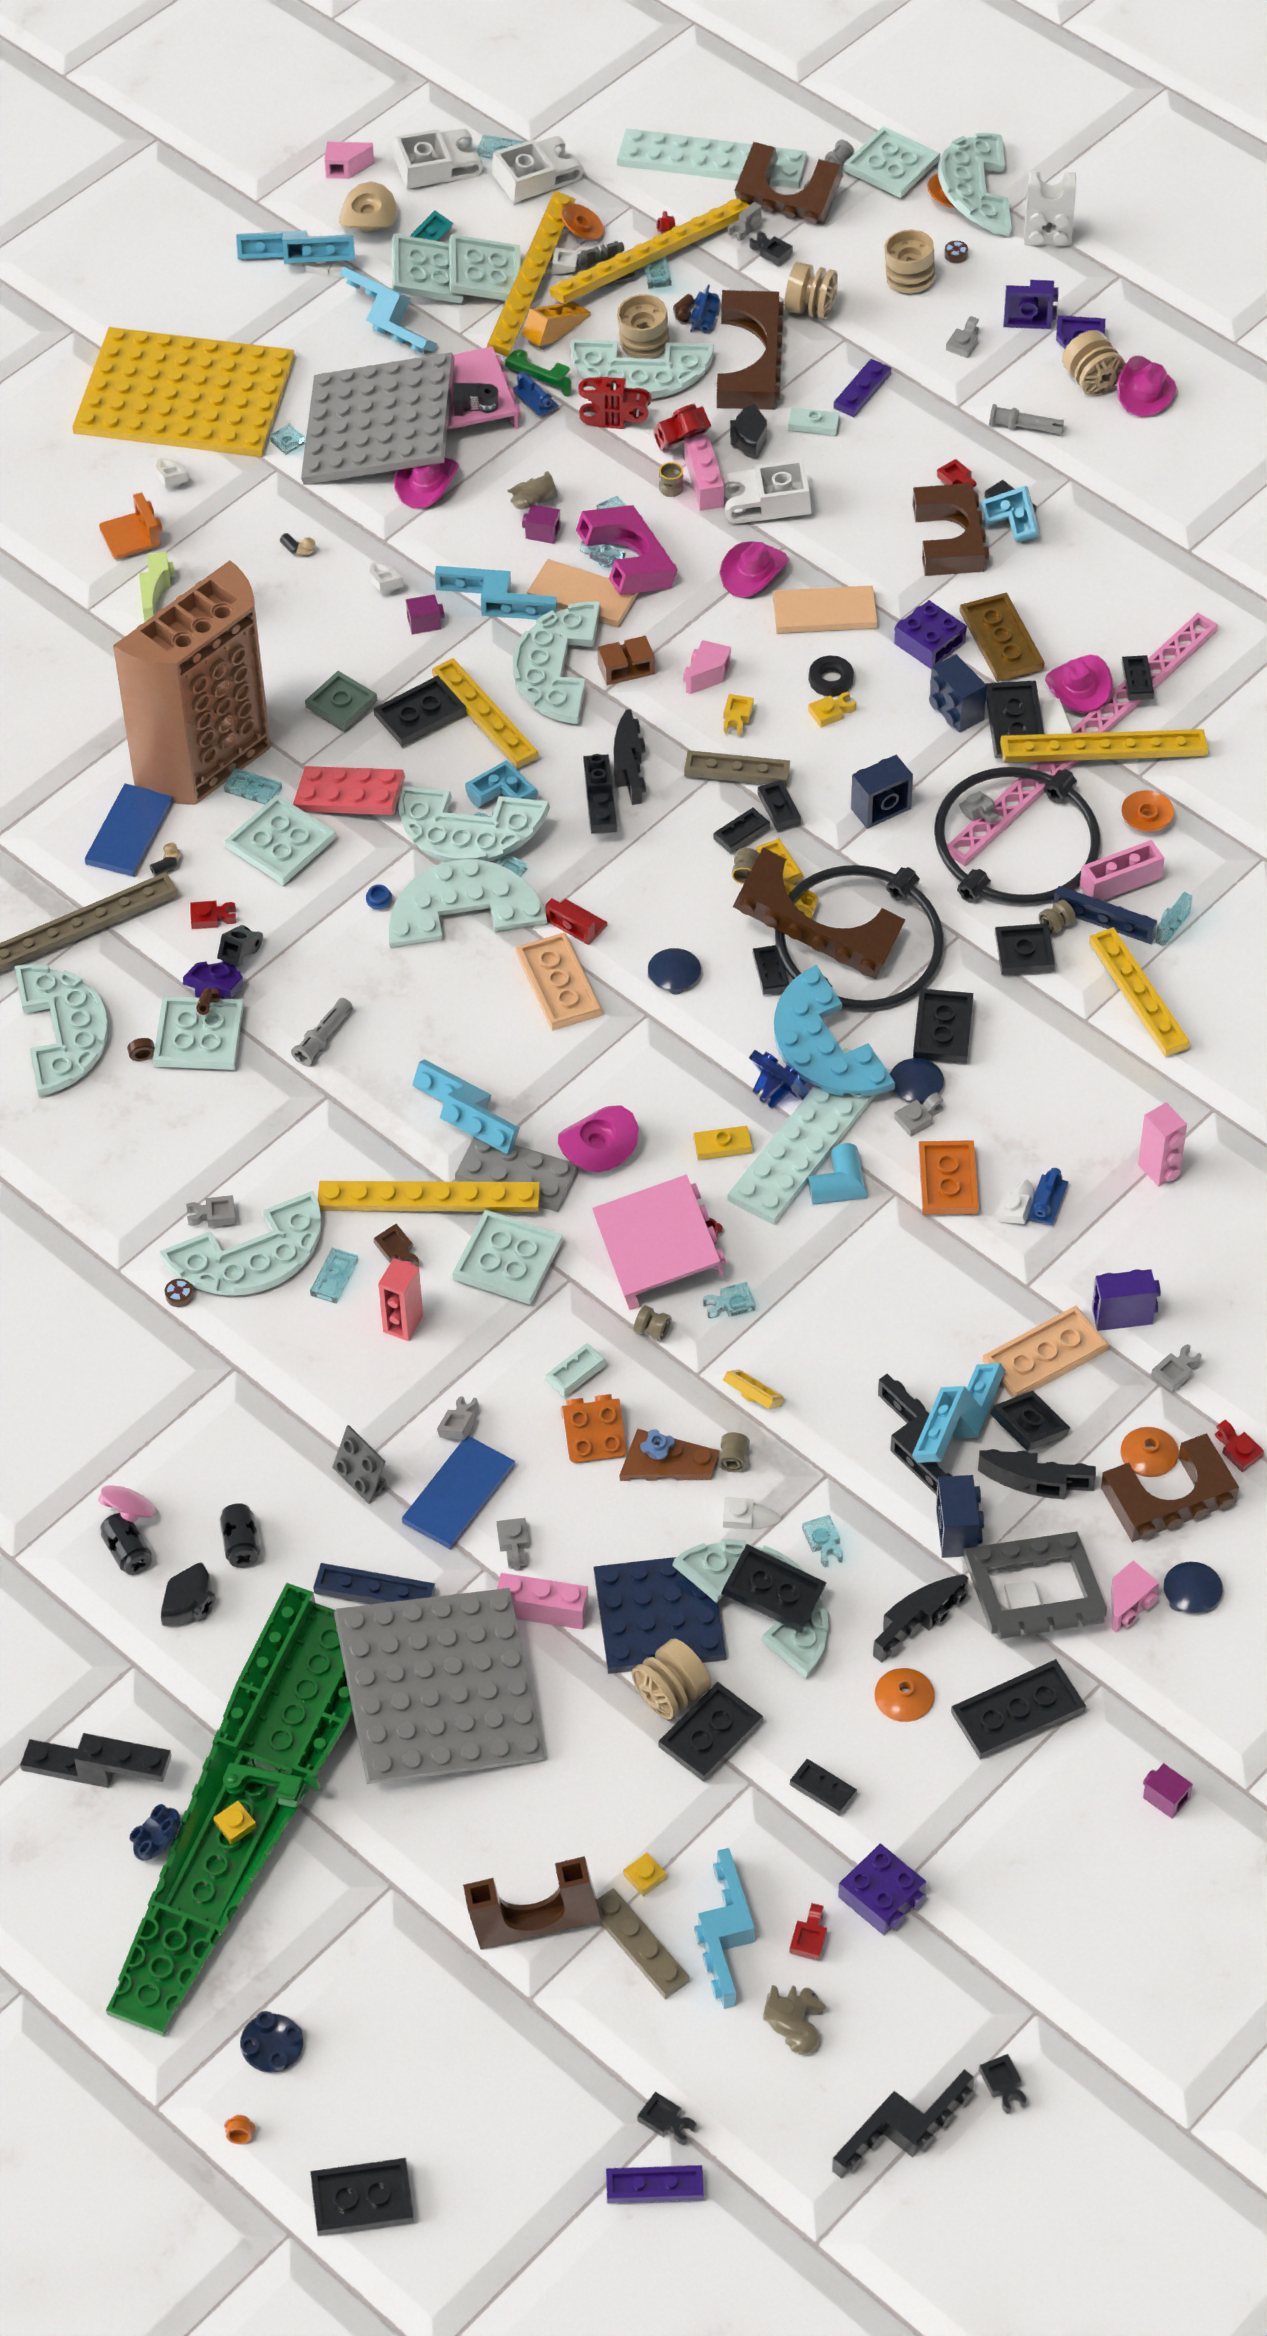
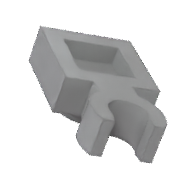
M233 1195L205 1198L206 1205H200L196 1202L186 1204L187 1213H197L187 1216L188 1225L190 1226L199 1225L203 1221L208 1222V1227L236 1224Z
M1189 1344L1181 1348L1180 1356L1176 1357L1170 1353L1152 1369L1151 1376L1172 1393L1192 1376L1191 1368L1197 1367L1201 1362L1202 1354L1200 1353L1195 1357L1187 1356L1191 1348Z
M463 1396L456 1400V1410L448 1409L437 1427L439 1437L466 1439L476 1422L475 1414L480 1408L477 1398H473L467 1405Z

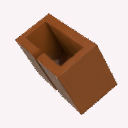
M646 635L624 640L622 645L616 642L597 647L598 666L606 685L655 674V656Z

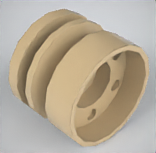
M913 229L902 230L891 235L884 245L887 283L892 289L907 294L926 290L935 280L933 239L923 231Z
M796 262L792 267L787 282L785 311L803 314L808 305L809 316L815 317L818 313V318L826 320L836 300L837 271L829 269L826 273V268L820 267L814 277L813 265Z
M638 294L627 298L618 307L617 321L622 350L633 358L650 359L662 354L665 351L666 342L670 341L668 314L665 303L656 296Z
M1090 330L1075 337L1066 346L1062 355V363L1065 369L1075 378L1084 393L1089 396H1099L1113 389L1117 385L1120 373L1126 364L1123 357L1113 348L1107 337L1098 330Z
M678 1639L669 1640L656 1651L655 1658L647 1657L643 1664H638L631 1672L633 1682L644 1701L652 1710L665 1719H673L679 1711H683L687 1707L688 1700H697L711 1687L710 1676L699 1657L691 1648Z

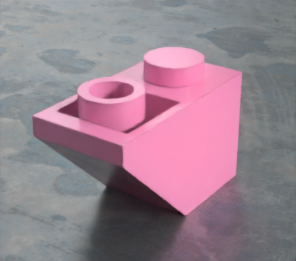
M327 142L324 160L326 178L349 179L374 164L373 143Z
M705 640L701 641L699 648L694 649L692 653L691 666L686 667L684 671L683 682H686V693L693 694L724 681L731 665L730 646Z
M1134 1560L1115 1575L1112 1580L1111 1619L1112 1630L1116 1633L1124 1626L1129 1627L1144 1608L1150 1609L1158 1600L1159 1582Z

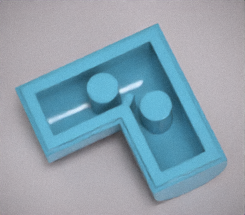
M1028 486L980 501L986 525L990 526L1009 519L1014 540L1017 542L1029 541L1040 535Z
M507 760L465 783L467 796L476 807L482 806L501 794L505 797L537 800L538 790Z
M843 1143L832 1149L831 1162L834 1173L808 1176L812 1205L867 1198L858 1148L854 1144Z

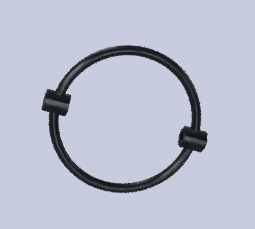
M1023 767L993 768L973 774L952 788L943 799L937 811L934 836L937 850L943 863L952 875L961 882L958 885L957 892L968 903L976 902L981 896H984L991 900L1015 905L1041 904L1053 901L1054 893L1057 889L1025 895L1001 892L989 888L991 880L983 870L972 869L967 874L955 862L945 839L946 817L955 800L966 790L981 782L1002 777L1026 778L1046 784L1044 792L1047 794L1048 799L1055 803L1057 801L1063 802L1068 797L1083 814L1090 832V851L1084 865L1094 862L1099 858L1101 835L1097 819L1085 799L1074 790L1077 780L1073 773L1067 769L1058 770L1052 776L1038 770ZM1081 870L1062 887L1073 890L1077 889L1080 886Z
M846 865L825 869L804 879L788 894L793 904L813 886L836 877L855 875L888 882L886 890L893 899L905 901L910 895L921 906L927 915L933 931L934 947L930 963L923 975L914 984L895 995L875 1000H855L838 996L842 1002V1008L870 1011L893 1007L913 998L920 992V988L924 989L931 982L942 961L944 933L934 906L916 887L919 884L920 878L913 869L901 867L894 874L876 867ZM775 929V943L779 958L790 977L794 980L801 972L794 964L788 952L785 934Z

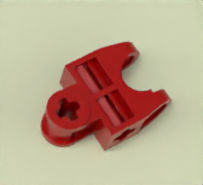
M590 377L579 383V395L591 401V403L584 404L579 409V417L583 423L601 428L624 429L625 421L640 423L647 420L649 415L647 407L652 399L651 394L643 388H626V379ZM587 386L596 388L595 390H584ZM593 412L596 414L593 416H587L584 413Z
M690 404L673 412L671 418L660 421L655 426L653 434L660 451H664L684 441V438L702 436L709 430L711 424L703 406L697 408L696 404Z

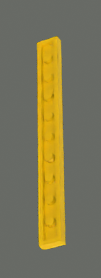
M554 190L488 341L487 347L492 346L494 352L506 357L510 355L555 247L564 230L565 224L562 220L561 212L567 204H575V198Z
M739 199L729 200L728 203L718 208H713L699 217H694L682 225L675 226L672 230L656 235L649 241L637 244L628 251L618 253L607 261L599 262L588 270L580 271L577 275L567 280H561L558 284L549 288L550 296L563 304L577 299L729 226L731 223L739 220V214L750 205Z

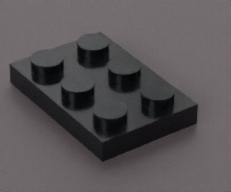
M438 675L373 708L374 716L401 746L466 714V706Z
M1036 681L986 683V704L995 758H1003L1000 744L1001 736L1044 734Z
M920 988L913 1058L967 1063L974 993Z
M746 1544L721 1594L802 1633L827 1582Z
M717 1682L658 1741V1747L705 1782L763 1723V1715L721 1683Z
M406 2158L310 2171L318 2236L414 2223Z

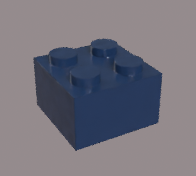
M957 654L932 666L929 696L932 708L938 710L944 716L946 722L959 733L984 721L987 685Z
M897 754L887 759H882L878 763L852 774L851 810L867 829L911 809L913 774Z
M973 1475L938 1477L936 1515L942 1558L963 1557L964 1548L977 1547L978 1544H983L984 1514L983 1511H979L981 1491L980 1486L974 1485Z

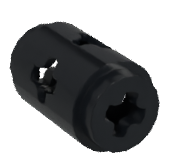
M231 1504L223 1509L220 1516L225 1557L234 1567H249L257 1562L260 1554L254 1513L245 1504Z
M121 1513L110 1515L100 1526L101 1537L122 1571L128 1575L142 1573L151 1565V1550L134 1522L122 1518Z

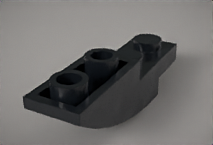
M627 709L620 719L614 738V777L617 788L627 786L631 804L636 805L642 804V793L646 792L644 777H639L638 774L641 773L642 753H645L646 749L644 738H639L638 736L640 734L638 718H633L631 709Z
M609 754L583 756L591 834L617 832Z
M979 1450L978 1471L999 1484L1016 1491L1034 1496L1065 1500L1066 1490L1094 1491L1096 1466L1083 1463L1074 1465L1058 1464L1056 1462L1038 1463V1453H1029L1027 1451Z
M961 1574L935 1581L914 1591L895 1604L884 1614V1631L874 1640L873 1657L882 1663L889 1655L894 1656L900 1650L902 1642L908 1636L913 1637L921 1625L930 1631L936 1624H942L948 1617L949 1610L955 1604L960 1605L968 1595V1577Z

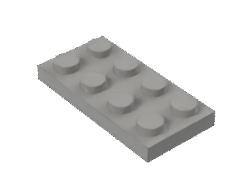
M473 1137L455 1173V1181L540 1182L539 1207L558 1212L578 1172V1166L570 1161L518 1145L514 1146L513 1152L505 1154L480 1139Z

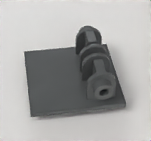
M614 241L607 244V249L604 244L601 245V251L598 246L582 250L577 255L576 263L581 271L588 270L599 262L607 261L624 251L623 242ZM633 271L602 287L636 278V275Z
M347 1425L332 1468L368 1504L371 1503L375 1492L381 1494L388 1487L386 1479L381 1477L386 1461L350 1425Z

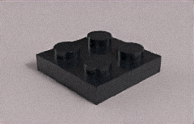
M1048 923L995 927L994 935L1001 975L1055 971Z
M1033 1390L993 1405L990 1415L1026 1451L1067 1436L1071 1428Z

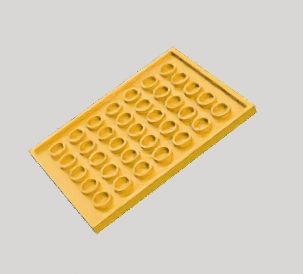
M109 327L72 426L73 434L262 457L295 359V350Z

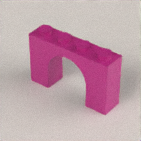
M634 505L581 512L576 531L586 546L620 544L629 547L639 555L638 557L615 559L609 580L619 595L672 588L678 569Z

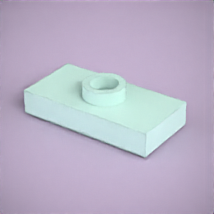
M792 407L788 430L836 436L840 412Z
M586 1343L545 1375V1381L565 1398L607 1365V1360L589 1343Z

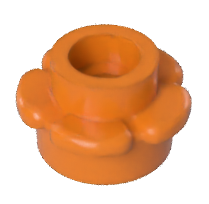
M235 2115L224 2124L226 2138L234 2144L248 2143L251 2140L252 2133L256 2130L255 2124L250 2122V2119L244 2115Z

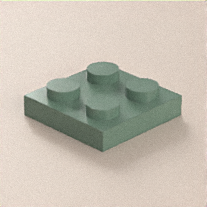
M337 671L305 700V707L342 730H346L377 701V693L342 672Z

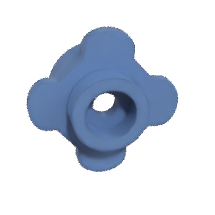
M656 1429L650 1430L647 1440L641 1443V1451L647 1453L652 1459H664L669 1453V1447L674 1445V1438L670 1435L660 1434Z

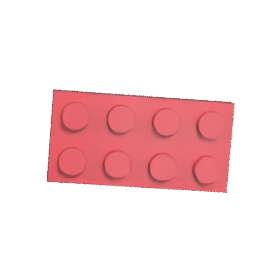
M305 766L293 805L304 812L394 815L406 776L403 769Z

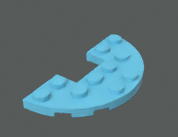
M815 965L798 975L782 993L774 1015L775 1043L787 1067L805 1083L810 1082L821 1087L822 1091L834 1095L844 1096V1093L860 1094L861 1097L895 1089L894 1080L869 1043L844 1053L823 1022L822 1018L842 1010V1002L818 966Z

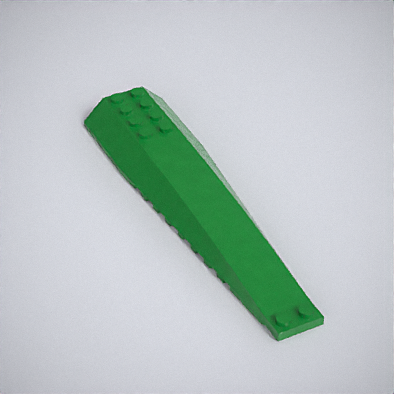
M286 1582L235 1684L223 1714L220 1729H217L212 1742V1749L209 1756L206 1757L202 1767V1774L198 1784L194 1787L188 1809L182 1817L181 1827L177 1837L172 1842L171 1852L166 1864L162 1867L159 1882L155 1891L152 1892L147 1912L141 1920L119 1975V1984L106 2008L107 2015L164 2037L178 2007L181 2005L309 1789V1785L305 1784L296 1808L280 1805L278 1803L279 1797L275 1796L278 1787L250 1782L241 1793L232 1795L227 1792L223 1784V1777L229 1763L304 1778L308 1774L317 1776L353 1713L334 1616L335 1610L317 1604L314 1592ZM239 1801L256 1822L257 1828L231 1845L214 1824L213 1818Z

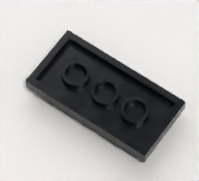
M1057 1659L951 1706V1714L979 1759H983L1084 1713L1086 1710L1085 1703Z

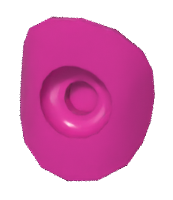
M1134 355L1125 364L1117 382L1118 400L1125 410L1139 417L1155 415L1165 409L1177 393V386L1161 364L1153 363L1143 356Z
M445 458L444 463L397 470L394 477V489L400 501L412 509L427 508L442 496L459 469L460 464L453 459Z
M741 542L733 546L721 562L719 573L722 585L733 596L747 598L761 591L788 564L790 559L786 553L763 542Z
M1089 654L1070 660L1050 671L1045 677V682L1056 698H1059L1060 702L1068 709L1080 713L1097 711L1108 702L1113 690L1110 669L1106 662L1097 655Z
M622 1105L606 1106L561 1131L558 1134V1146L563 1155L574 1165L587 1171H608L620 1165L632 1154L637 1146L639 1127L633 1113Z

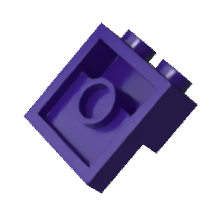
M1030 279V286L1006 285L1003 327L1051 329L1052 320L1057 318V305H1053V302H1058L1059 287H1054V280Z

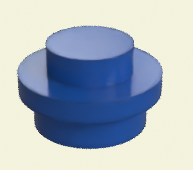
M373 885L366 893V903L373 909H384L392 902V894L384 885Z

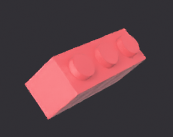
M393 1258L378 1283L383 1332L409 1341L423 1317L419 1267L409 1261Z

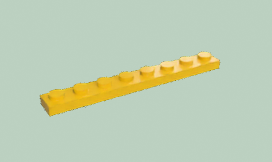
M1204 729L1001 736L1000 740L1004 763L1207 756L1208 752Z
M319 1181L318 1203L320 1210L484 1212L486 1209L492 1212H539L541 1186L540 1182Z

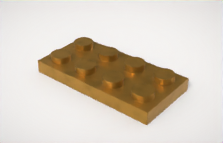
M1007 592L960 604L959 612L997 682L1044 669L1045 662Z

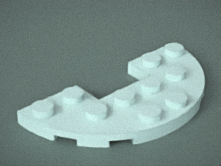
M975 133L973 137L966 138L961 136L955 139L944 150L938 165V178L945 195L963 215L976 224L990 230L994 234L1009 236L1012 230L1009 198L986 193L984 169L1000 173L1004 170L1005 160L1002 135Z
M570 339L571 359L574 367L583 379L590 377L626 379V388H643L651 394V400L675 394L694 384L707 371L714 353V344L666 342L665 359L617 358L618 341Z
M600 602L569 604L567 609L556 613L552 610L536 620V624L529 631H524L516 645L513 655V672L517 688L528 704L552 719L572 724H578L586 686L585 679L562 677L568 645L593 647L601 609Z
M402 786L398 799L401 822L410 840L422 852L443 862L460 859H477L489 862L506 856L525 844L538 831L550 810L548 801L499 796L492 818L447 813L452 799L450 791Z
M453 860L425 870L403 889L391 913L389 945L392 948L442 940L439 920L441 915L490 908L495 932L547 924V918L537 894L524 879L513 871L484 860Z
M48 965L15 966L23 1013L50 1009L55 1032V1044L30 1048L38 1095L40 1097L55 1093L72 1085L93 1068L106 1045L108 1037L107 1015L104 1004L94 988L91 989L87 986L83 979L67 970L63 972L52 970Z
M313 1190L262 1210L263 1217L271 1232L226 1250H221L213 1233L209 1231L159 1251L160 1258L178 1279H185L191 1283L192 1287L208 1293L227 1296L247 1295L273 1288L296 1274L307 1263L317 1246L321 1232L320 1207Z
M722 1539L721 1543L699 1544L676 1557L672 1566L717 1603L724 1596L721 1594L723 1587L746 1546V1540ZM750 1545L804 1571L797 1563L775 1549L765 1545L763 1548ZM819 1598L802 1633L777 1621L763 1634L761 1639L764 1644L804 1678H807L813 1671L825 1648L828 1616L821 1599Z

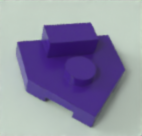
M1058 315L1056 341L1065 349L1081 333L1098 330L1105 335L1106 318Z
M222 960L219 963L208 964L207 961L195 963L183 976V985L195 988V997L200 998L202 991L209 987V989L217 988L219 990V998L224 999L226 997L231 999L243 986V977L232 964Z

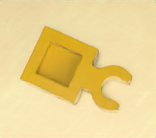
M849 692L840 694L836 700L830 695L808 704V712L821 728L843 719V713L854 712L856 710V701L846 703L850 701Z
M734 694L728 695L723 712V719H725L724 733L727 734L730 727L737 728L738 736L743 733V723H749L754 706V698Z

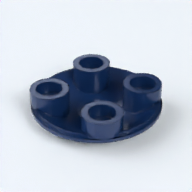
M680 948L662 950L656 953L648 964V978L655 985L668 990L673 995L681 994L684 989L692 986L701 975V965L698 958L691 952Z
M910 1058L903 1060L894 1066L890 1073L895 1082L893 1092L910 1103L917 1099L922 1105L931 1094L936 1092L939 1094L944 1084V1077L940 1068L926 1059Z
M1183 1562L1174 1566L1166 1574L1163 1584L1164 1593L1170 1607L1178 1612H1212L1220 1601L1223 1592V1585L1219 1575L1211 1567L1199 1562Z
M159 1804L152 1810L150 1817L142 1826H137L132 1830L129 1840L133 1843V1852L137 1859L141 1861L151 1860L160 1855L172 1843L181 1822L180 1814L176 1809L167 1808L165 1805Z
M262 2011L244 2028L240 2038L241 2053L246 2062L259 2071L267 2073L283 2071L291 2067L301 2055L303 2049L302 2030L293 2020L284 2015Z

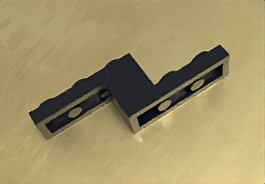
M887 1373L879 1379L878 1396L907 1423L891 1435L890 1451L937 1496L938 1477L953 1475L950 1473L946 1474L938 1466L937 1462L917 1463L912 1456L929 1413L925 1410L924 1405L919 1399H914L906 1392L904 1385L900 1381L894 1380Z
M83 1733L78 1749L29 1739L20 1766L21 1770L25 1772L109 1788L113 1773L163 1782L172 1755L171 1750Z
M964 2069L925 2113H922L894 2090L833 2157L832 2172L841 2179L849 2171L851 2173L855 2172L864 2159L862 2156L869 2149H876L883 2140L884 2135L911 2157L919 2150L925 2151L934 2139L933 2134L938 2128L944 2129L954 2117L953 2112L959 2105L965 2106L973 2097L974 2076Z

